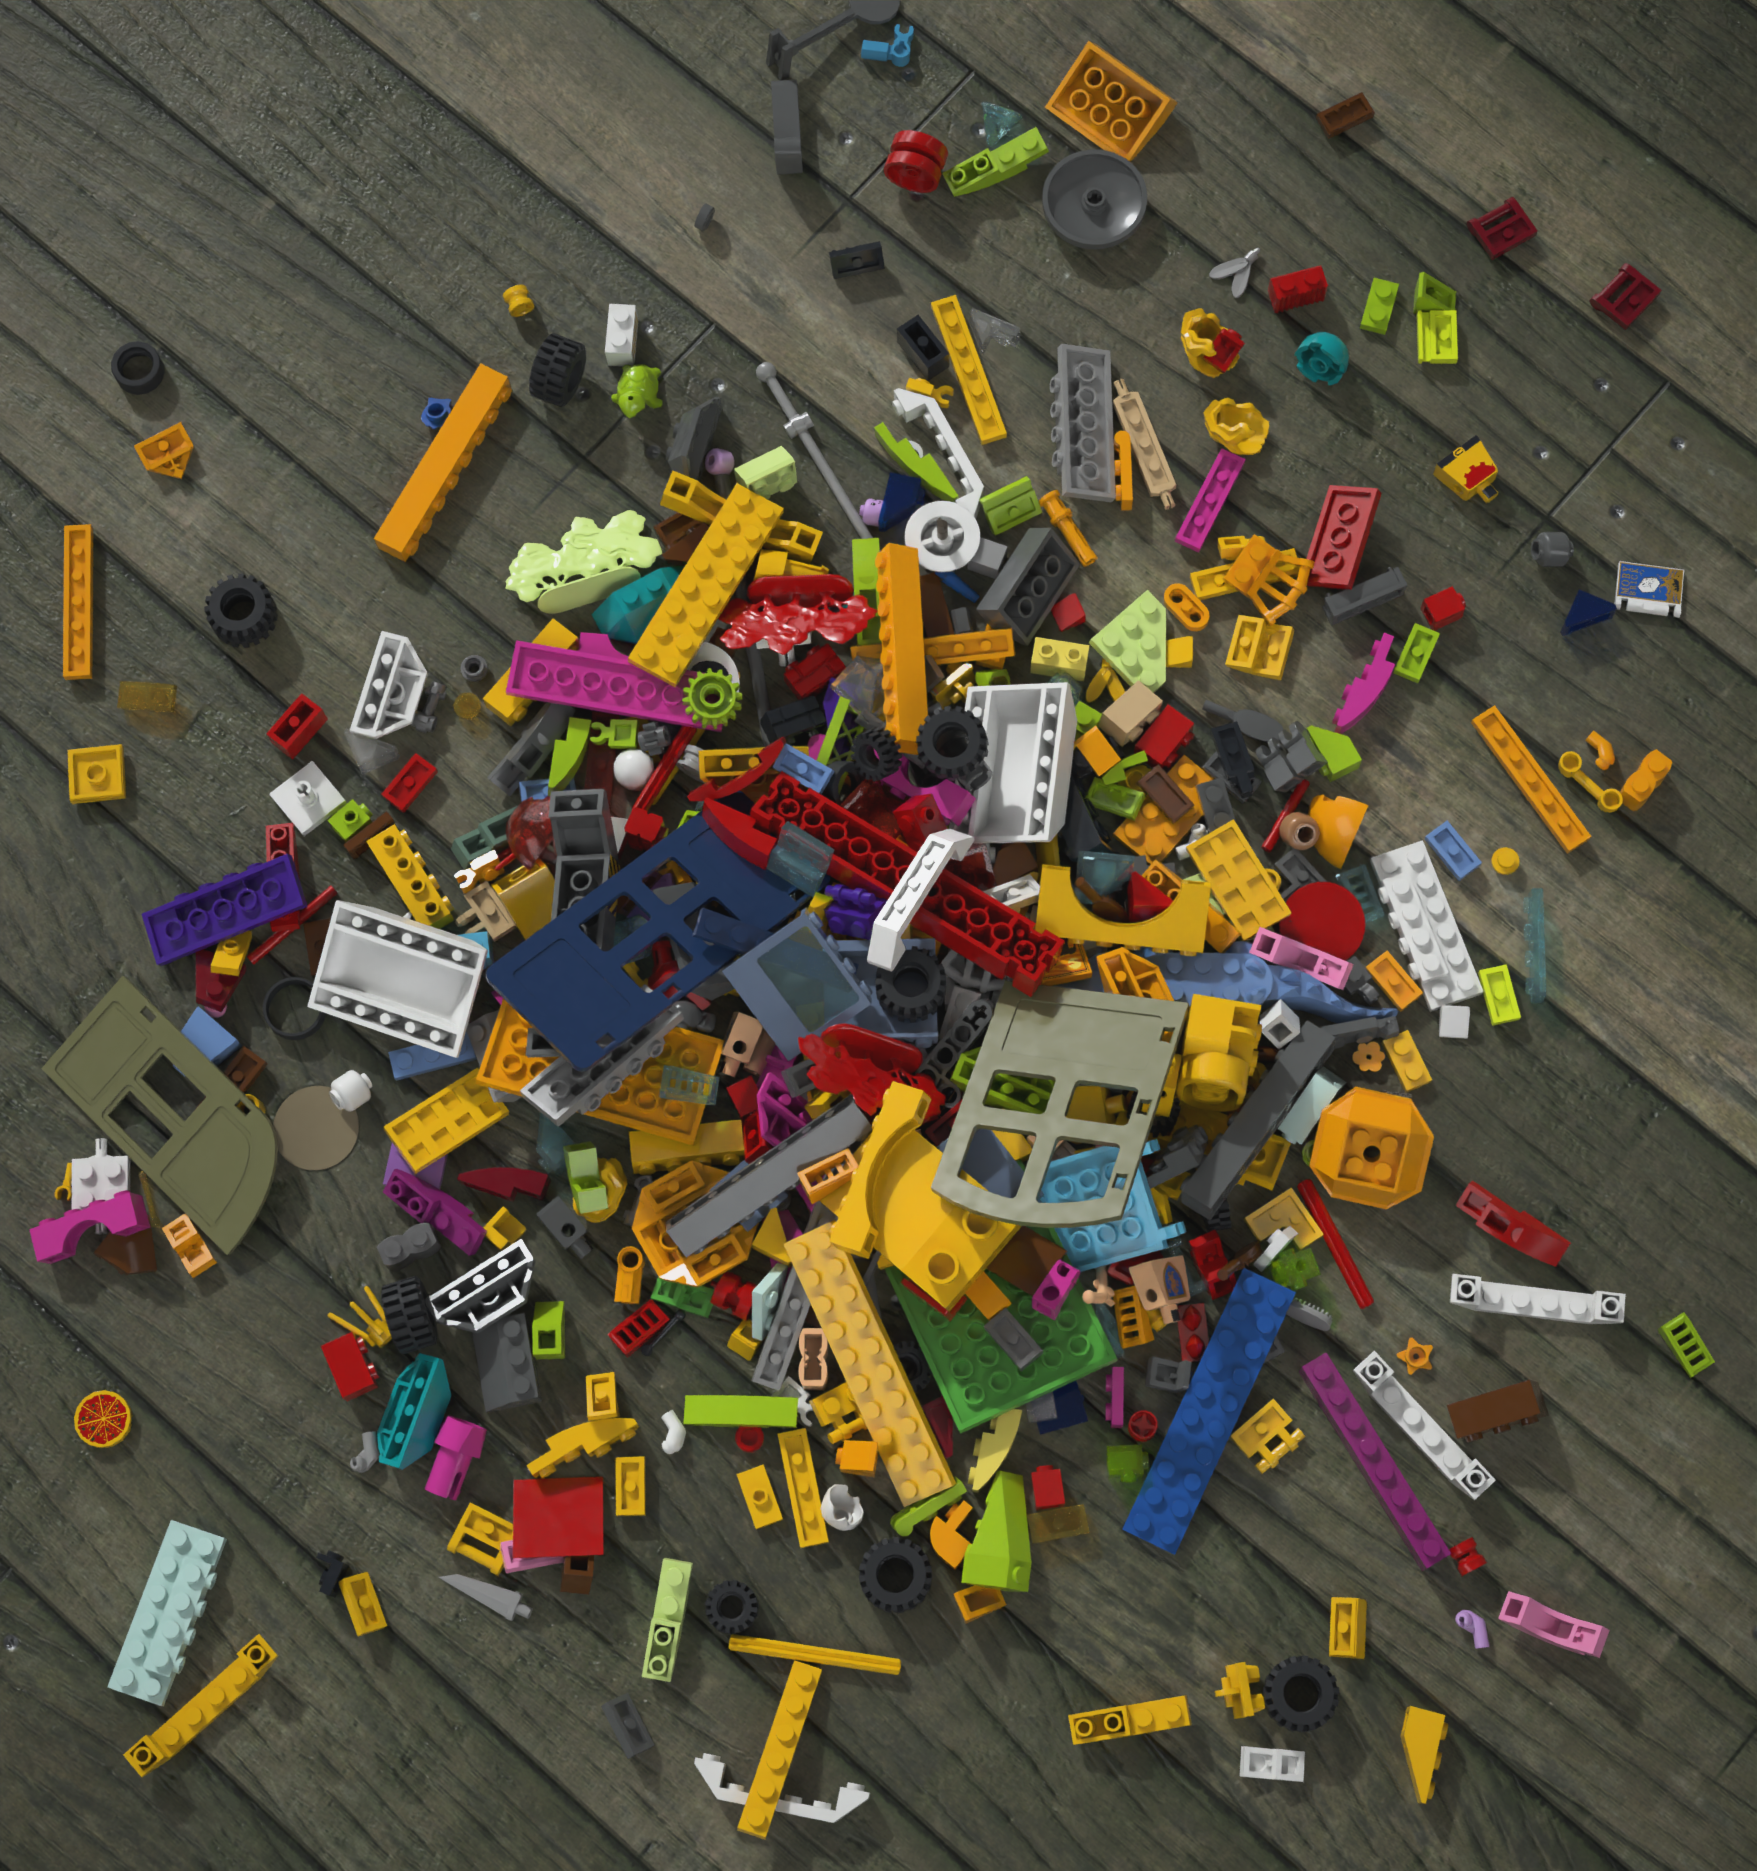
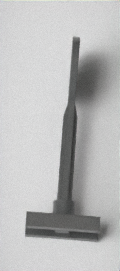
M849 0L850 9L795 40H788L780 29L777 28L770 32L766 64L768 66L776 64L779 68L778 79L784 80L789 77L792 57L798 54L799 50L856 18L869 24L889 22L896 16L900 0Z

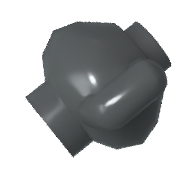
M683 996L672 1005L682 1013L684 1018L676 1027L694 1032L699 1030L706 1033H711L714 1030L717 1017L713 1013L701 1011L687 996Z

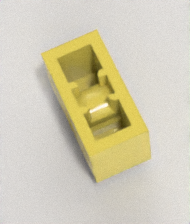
M1035 637L1031 673L1084 682L1089 645Z

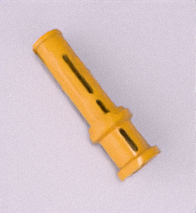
M1053 490L1038 501L1040 507H1044L1050 516V523L1054 527H1058L1082 566L1087 567L1094 563L1098 557L1074 523L1072 511L1070 508H1066L1060 499V492Z

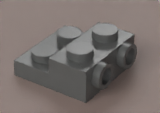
M1196 1124L1190 1128L1183 1126L1177 1129L1172 1134L1173 1137L1167 1147L1154 1155V1160L1149 1166V1171L1146 1175L1150 1189L1199 1165L1208 1145V1136L1201 1126L1198 1127Z

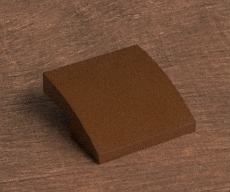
M1022 1226L989 1264L987 1269L1033 1297L1058 1260H1063L1068 1251L1030 1228Z

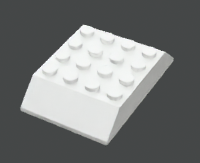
M1064 682L968 687L965 711L969 710L976 718L978 717L986 731L989 745L987 746L988 756L984 757V761L991 769L993 775L981 788L975 791L973 788L970 790V793L976 800L960 826L958 827L950 822L949 829L973 836L975 839L973 843L1050 842L1064 826L1077 727V716L1070 684ZM956 779L955 784L962 787L959 781Z
M336 900L307 1007L459 1058L488 950L473 940L374 907Z

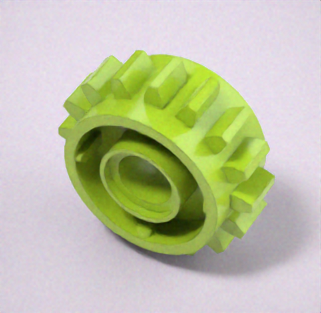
M709 668L705 674H702L700 671L697 672L695 680L689 678L690 688L684 687L683 693L689 697L683 698L682 701L683 705L688 706L685 709L686 715L693 714L692 722L694 724L700 721L704 729L707 725H712L714 729H717L719 724H723L725 727L728 726L727 720L729 718L736 719L734 711L741 710V704L737 701L742 700V693L736 692L739 689V683L732 684L731 674L726 677L721 669L714 673ZM710 694H715L719 696L720 700L715 704H710L705 701V698Z

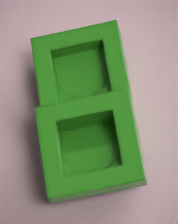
M658 1277L651 1299L701 1317L709 1318L713 1306L710 1301L714 1289L705 1286L692 1287L661 1280Z

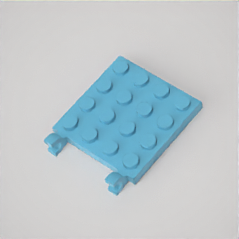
M1157 1139L1146 1142L1142 1156L1161 1150ZM1101 1146L1051 1161L1041 1190L1044 1193L1043 1197L1040 1198L1041 1202H1078L1104 1197L1120 1149L1117 1147ZM1141 1161L1122 1220L1091 1226L1054 1228L1064 1249L1068 1251L1067 1256L1072 1266L1080 1270V1272L1165 1249L1168 1247L1166 1239L1174 1238L1187 1232L1183 1221L1162 1228ZM1117 1177L1114 1188L1122 1190L1126 1178Z

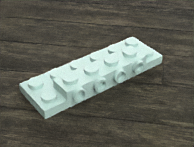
M173 1520L170 1521L108 1688L164 1707L176 1673L180 1674L184 1667L186 1657L183 1654L186 1646H190L195 1638L196 1629L194 1625L197 1617H202L205 1611L207 1601L204 1599L208 1589L211 1590L216 1582L217 1573L215 1569L226 1543V1538Z

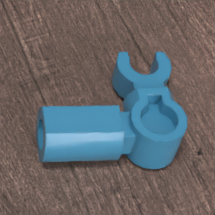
M897 24L894 30L895 40L893 45L863 40L861 58L886 62L891 60L895 66H906L910 61L911 41L914 36L913 26L909 27L908 33L903 34L900 32V24Z

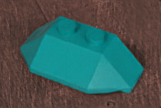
M685 566L659 568L613 592L591 614L601 634H608L610 640L614 639L637 644Z
M419 1353L415 1361L397 1378L377 1431L380 1463L403 1470L432 1450L451 1398V1391L442 1359Z

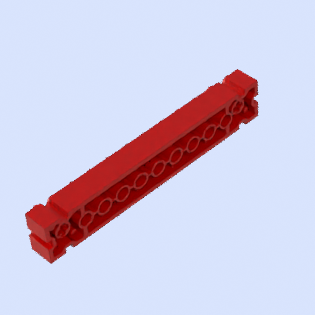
M781 771L769 786L768 797L763 794L751 809L750 816L757 819L755 829L768 835L774 834L777 836L778 845L853 890L856 888L866 889L868 893H873L876 897L888 900L918 852L813 789L809 788L804 792L799 789L800 782ZM946 869L942 870L909 923L1001 980L1006 975L1012 978V986L1029 997H1032L1043 982L1045 971L1049 973L1060 958L1065 942L1046 929L1042 934L1034 930L1036 923Z

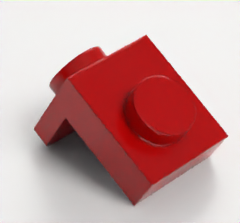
M1223 328L1213 341L1216 355L1212 357L1204 355L1202 359L1224 374L1245 342L1241 340L1242 336L1232 329L1227 331Z

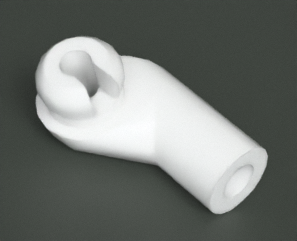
M1197 823L1193 825L1188 843L1175 848L1179 860L1190 857L1186 851V846L1208 834L1203 824Z
M670 1410L661 1417L669 1429L666 1440L662 1443V1449L667 1454L678 1452L682 1448L686 1436L684 1426L675 1412Z

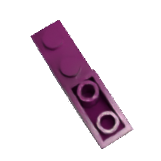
M394 1169L383 1193L418 1222L430 1223L467 1255L476 1254L487 1230L472 1219L474 1213L437 1187L407 1172Z

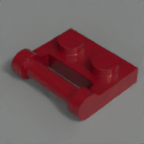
M1514 197L1508 198L1504 201L1503 205L1480 218H1472L1467 221L1468 230L1472 235H1475L1491 260L1535 237L1538 232ZM1508 213L1513 215L1511 218L1487 231L1483 228Z
M1624 263L1619 268V273L1599 294H1595L1589 302L1593 308L1602 311L1624 330H1627L1660 295L1662 290L1634 267ZM1626 280L1633 282L1613 304L1608 301Z

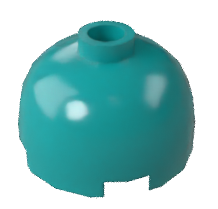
M1317 332L1307 336L1294 354L1298 359V364L1296 365L1298 370L1315 383L1318 379L1328 381V385L1338 383L1349 365L1347 346L1339 337L1327 332Z

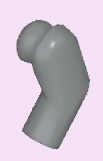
M375 1431L362 1433L364 1449L357 1457L351 1459L350 1466L353 1471L364 1473L378 1460L379 1450Z

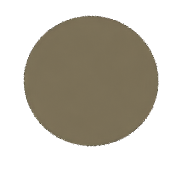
M310 1086L294 1092L281 1104L275 1115L273 1127L277 1137L278 1151L289 1163L305 1170L330 1168L347 1157L356 1143L359 1132L356 1110L351 1112L345 1109L339 1110L330 1098V1087Z

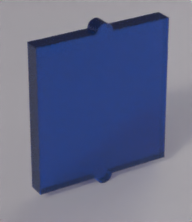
M1077 1381L1030 1401L1032 1406L1030 1413L1035 1417L1040 1435L1088 1422L1083 1405L1084 1396L1080 1394Z

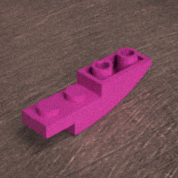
M1384 633L1381 641L1375 640L1370 653L1371 656H1374L1372 665L1366 664L1361 679L1355 677L1352 685H1346L1341 698L1346 701L1343 710L1337 708L1332 721L1333 724L1337 725L1335 733L1342 734L1353 727L1371 710L1380 698L1395 666L1394 663L1386 661L1394 636Z

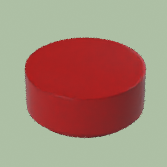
M740 1426L736 1431L735 1441L742 1451L747 1453L756 1452L764 1443V1433L760 1427Z

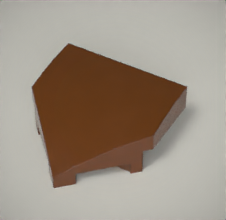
M147 1215L150 1228L126 1237L112 1234L110 1231L93 1254L100 1259H104L116 1268L121 1275L123 1273L132 1275L155 1272L157 1266L150 1215Z

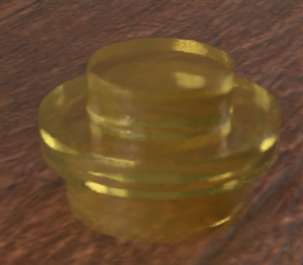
M462 693L454 701V710L460 718L472 719L479 714L481 702L473 693Z

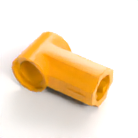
M630 1246L623 1248L617 1257L618 1272L614 1302L639 1304L645 1257L637 1248ZM630 1253L637 1254L639 1259L638 1264L633 1268H628L624 1264L625 1257Z

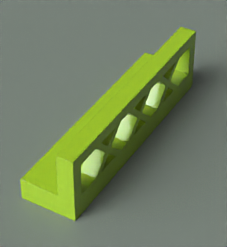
M841 696L816 760L825 766L834 761H841V759L846 757V761L852 762L851 755L855 752L848 751L839 755L834 746L835 742L847 737L850 745L853 746L851 734L856 732V738L864 729L859 725L848 731L843 721L846 712L858 716L861 714L862 709L849 705L850 700ZM842 727L844 733L838 735L840 728ZM833 752L835 758L829 760L830 755ZM844 772V774L840 778L838 785L839 794L844 784L847 772Z

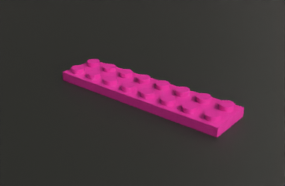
M516 640L506 695L704 729L700 721L695 724L692 722L693 714L686 715L685 709L688 706L683 705L682 701L683 698L689 697L683 693L684 687L690 688L688 680L689 678L694 680L697 678L696 671L686 670L677 686L673 687L629 663L627 659ZM710 694L705 698V701L710 704H715L720 700L719 696L715 694ZM719 724L717 729H714L712 725H707L705 730L722 732L723 724Z

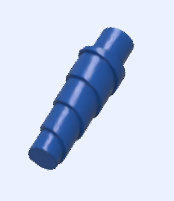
M955 572L934 573L942 579L944 584L973 603L980 597Z

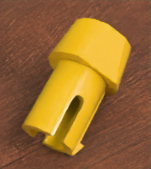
M761 549L754 580L776 576L828 574L829 569L823 565L819 567L787 559L788 552Z

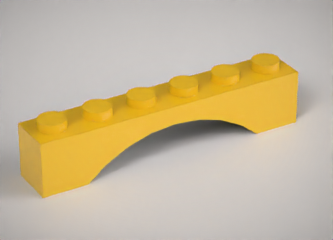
M672 471L660 505L711 525L726 499L705 487L698 480ZM779 519L764 543L763 548L788 552V558L810 564L823 532L800 522Z
M892 1081L890 1089L885 1091L882 1100L883 1107L880 1114L873 1121V1132L869 1142H866L862 1148V1159L859 1167L852 1173V1185L848 1195H845L841 1201V1212L838 1220L833 1223L830 1229L829 1242L837 1249L869 1259L879 1234L874 1212V1194L877 1179L886 1158L895 1146L910 1132L922 1125L931 1102V1098L923 1090Z

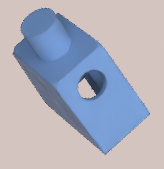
M199 1006L181 1030L216 1066L220 1065L242 1047L236 1038ZM173 1064V1067L185 1077V1075Z

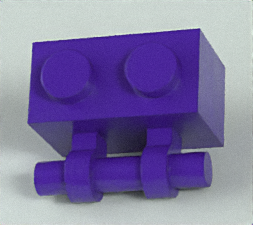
M828 885L825 888V894L834 900L824 911L831 932L871 940L874 921L888 900L876 897L875 894L868 893L866 889L856 888L852 890L848 889L846 885Z

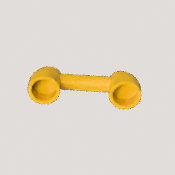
M1572 751L1564 753L1558 763L1561 774L1567 778L1573 777L1598 800L1597 805L1601 811L1608 813L1617 811L1623 802L1621 793L1616 789L1603 791L1580 770L1582 759L1577 753Z

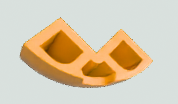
M1318 795L1312 799L1308 810V816L1317 822L1320 832L1314 847L1326 861L1341 869L1369 805L1341 796H1337L1335 800H1332L1325 795Z

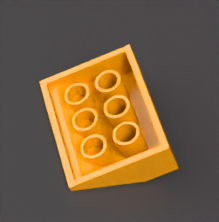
M1088 41L1045 108L1103 150L1116 153L1131 162L1162 127L1178 102L1100 46Z

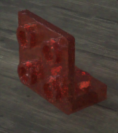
M865 778L840 805L894 839L902 833L893 811L901 806L903 802L885 797L881 780L873 781L872 779L868 780Z

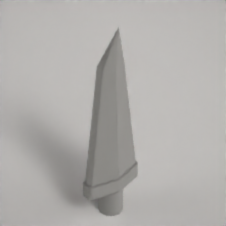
M459 1574L439 1577L510 1621H513L516 1614L529 1619L533 1608L520 1603L523 1596L520 1592H514Z

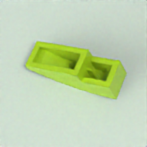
M570 717L566 741L555 740L548 784V800H550L551 792L563 791L582 764L590 739L591 720Z

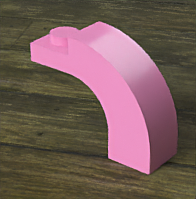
M1259 927L1249 952L1278 965L1307 973L1317 980L1344 990L1354 965L1262 927Z
M1509 1591L1498 1618L1506 1624L1547 1643L1577 1654H1587L1600 1658L1610 1631L1603 1626L1559 1613L1530 1597Z

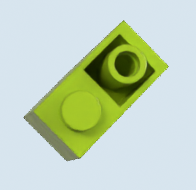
M1312 725L1306 728L1316 749L1320 754H1323L1328 762L1318 769L1323 777L1327 776L1328 780L1332 782L1359 769L1362 759L1348 736Z
M564 1301L535 1303L532 1337L533 1356L537 1360L565 1359Z

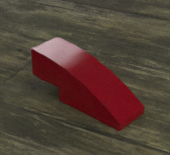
M505 1167L473 1170L461 1173L457 1178L461 1185L510 1202H514L517 1192L544 1201L551 1183V1179L547 1174L527 1169Z

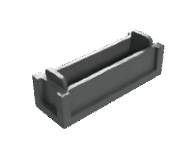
M1388 567L1386 573L1352 587V590L1346 589L1332 596L1330 593H1327L1324 598L1325 605H1322V609L1332 626L1404 595L1407 583L1399 567L1393 568V570L1391 567Z

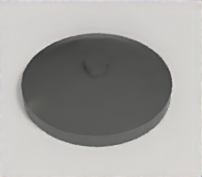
M1106 150L1079 151L1057 163L1046 178L1042 196L1043 212L1051 229L1067 243L1084 249L1110 248L1127 240L1141 225L1147 208V189L1140 172L1126 158Z

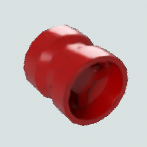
M1147 1410L1135 1412L1128 1423L1129 1435L1138 1442L1151 1440L1158 1428L1156 1417Z
M1473 1537L1449 1549L1451 1552L1450 1557L1458 1563L1457 1569L1461 1576L1487 1563L1484 1556L1478 1553L1476 1549L1477 1543ZM1467 1553L1470 1554L1469 1556H1467V1557H1465V1558L1463 1557V1555H1465V1554H1467Z

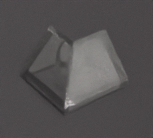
M857 655L831 684L830 688L839 696L849 699V706L859 715L864 708L876 717L883 713L885 701L884 689L882 688L883 665L879 658Z

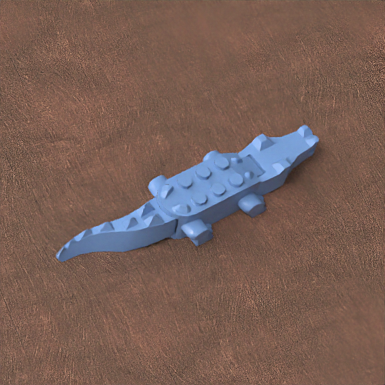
M1235 941L1225 953H1197L1196 956L1180 955V953H1173L1171 949H1169L1168 953H1156L1152 951V947L1141 946L1140 950L1133 952V954L1159 966L1174 1001L1189 1003V1006L1191 1005L1193 994L1258 1004L1261 1005V1011L1269 1009L1281 999L1290 1009L1318 1015L1338 1024L1376 1017L1377 1020L1393 1017L1398 1014L1397 1008L1366 1007L1350 1002L1338 996L1316 978L1302 971L1284 966L1267 965L1264 960L1249 953L1253 944L1247 941ZM1097 953L1088 959L1092 970V978L1053 986L1104 992L1096 957L1105 953Z

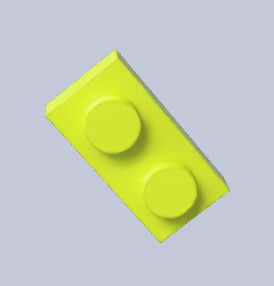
M1507 964L1479 970L1478 975L1484 991L1483 994L1492 1026L1520 1020L1521 1015Z

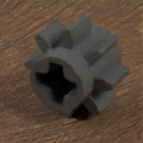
M659 722L642 725L644 731L638 732V742L641 750L644 752L649 751L650 756L666 753L665 747L671 744L668 728L666 726L660 727Z

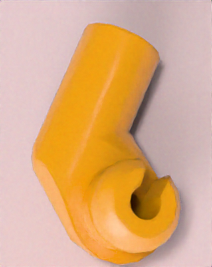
M1593 730L1585 741L1598 750L1599 758L1596 759L1595 764L1600 769L1607 770L1610 764L1613 765L1615 761L1613 746Z

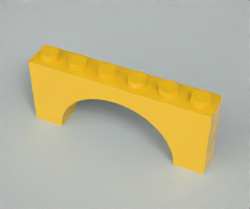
M1042 864L1035 930L1042 934L1046 929L1058 937L1068 938V942L1073 944H1084L1085 940L1096 941V945L1101 947H1112L1113 943L1124 944V948L1129 950H1140L1141 946L1152 947V951L1156 953H1168L1169 949L1180 950V955L1196 956L1197 952L1203 953L1211 885L1210 882L1182 880L1176 898L1159 915L1137 923H1117L1095 915L1080 902L1071 884L1070 867Z

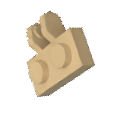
M488 881L483 882L464 895L471 909L456 919V925L458 927L465 926L474 920L476 916L481 921L470 928L465 934L487 930L495 942L517 928Z

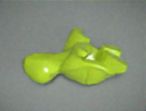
M627 364L622 367L623 374L618 382L617 394H613L611 399L620 406L625 416L628 418L635 417L637 413L645 408V404L653 409L663 405V401L656 398L658 377L661 375L659 368H650L643 364Z

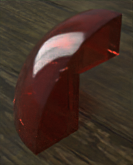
M547 796L545 799L535 800L533 797L522 801L514 809L507 821L506 837L515 857L529 871L542 859L548 846L554 840L551 820L548 817L550 796Z

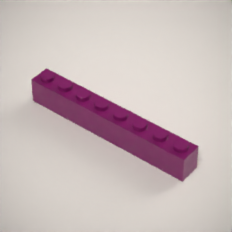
M1324 1353L1302 1366L1299 1370L1300 1375L1421 1571L1423 1572L1449 1556L1451 1552L1328 1354Z

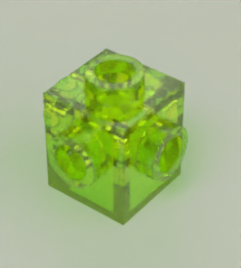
M1294 1248L1280 1252L1278 1254L1280 1259L1271 1263L1272 1276L1275 1282L1286 1288L1291 1286L1292 1291L1308 1286V1280L1321 1275L1311 1248L1296 1252Z

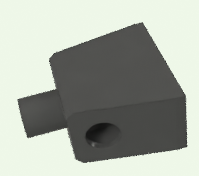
M559 1196L536 1214L537 1218L565 1251L571 1247L578 1257L582 1259L594 1249L584 1237L587 1233L586 1228ZM570 1225L575 1231L571 1237H567L562 1232L565 1226Z

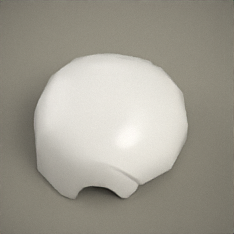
M629 748L620 752L616 757V761H614L616 780L621 786L632 791H642L655 771L653 759L641 749Z
M834 1484L824 1495L820 1508L824 1520L832 1527L842 1531L854 1529L863 1519L864 1510L860 1504V1498L858 1496H850L847 1485Z

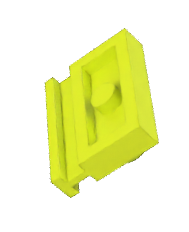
M1418 310V364H1422V362H1430V364H1457L1456 310H1430L1429 312Z

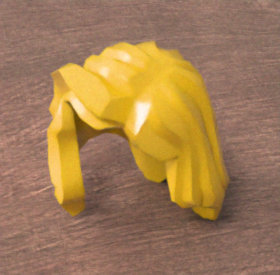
M1198 308L1184 314L1181 341L1189 362L1195 370L1208 377H1219L1223 373L1202 358L1204 355L1211 357L1216 355L1213 341L1223 328L1227 331L1228 329L1220 325V319L1215 314H1206L1202 308ZM1239 354L1236 355V357L1228 367L1227 371H1229L1230 368L1235 367V364L1238 363V359L1240 358Z
M1224 398L1220 401L1215 399L1203 412L1205 426L1210 438L1224 445L1230 452L1237 455L1260 453L1262 445H1264L1265 439H1267L1269 434V421L1262 417L1261 412L1252 403L1236 404L1230 398Z
M597 1158L600 1181L606 1187L608 1209L580 1214L573 1197V1209L576 1214L584 1217L589 1222H602L616 1213L620 1200L625 1193L627 1177L621 1163L616 1158H610L609 1160Z

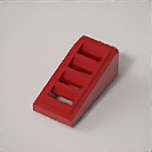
M650 1299L607 1335L628 1358L665 1326L670 1319ZM649 1309L659 1319L656 1324L646 1314ZM640 1317L651 1327L647 1331L637 1321ZM632 1324L642 1334L638 1338L629 1329ZM623 1332L633 1341L631 1344L628 1345L620 1335Z

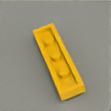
M1295 548L1280 551L1282 554L1297 557ZM1277 562L1275 565L1290 577H1298L1300 567L1282 562ZM1233 563L1190 573L1195 596L1201 601L1238 592V590L1222 580ZM1271 573L1265 580L1268 584L1281 581Z
M806 1428L778 1433L800 1548L829 1543L825 1520L820 1509L821 1500Z

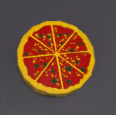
M106 1390L93 1392L86 1396L78 1405L74 1416L75 1430L80 1439L93 1447L108 1448L117 1445L125 1439L132 1426V1409L128 1402L117 1393Z

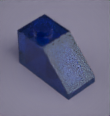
M890 472L878 520L880 532H885L909 518L917 511L918 504L923 505L926 489L922 488L921 478Z

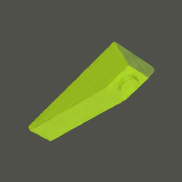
M997 1471L985 1501L987 1508L982 1520H978L975 1529L978 1531L973 1543L968 1544L965 1552L961 1583L1001 1591L1028 1592L1032 1562L1023 1475Z

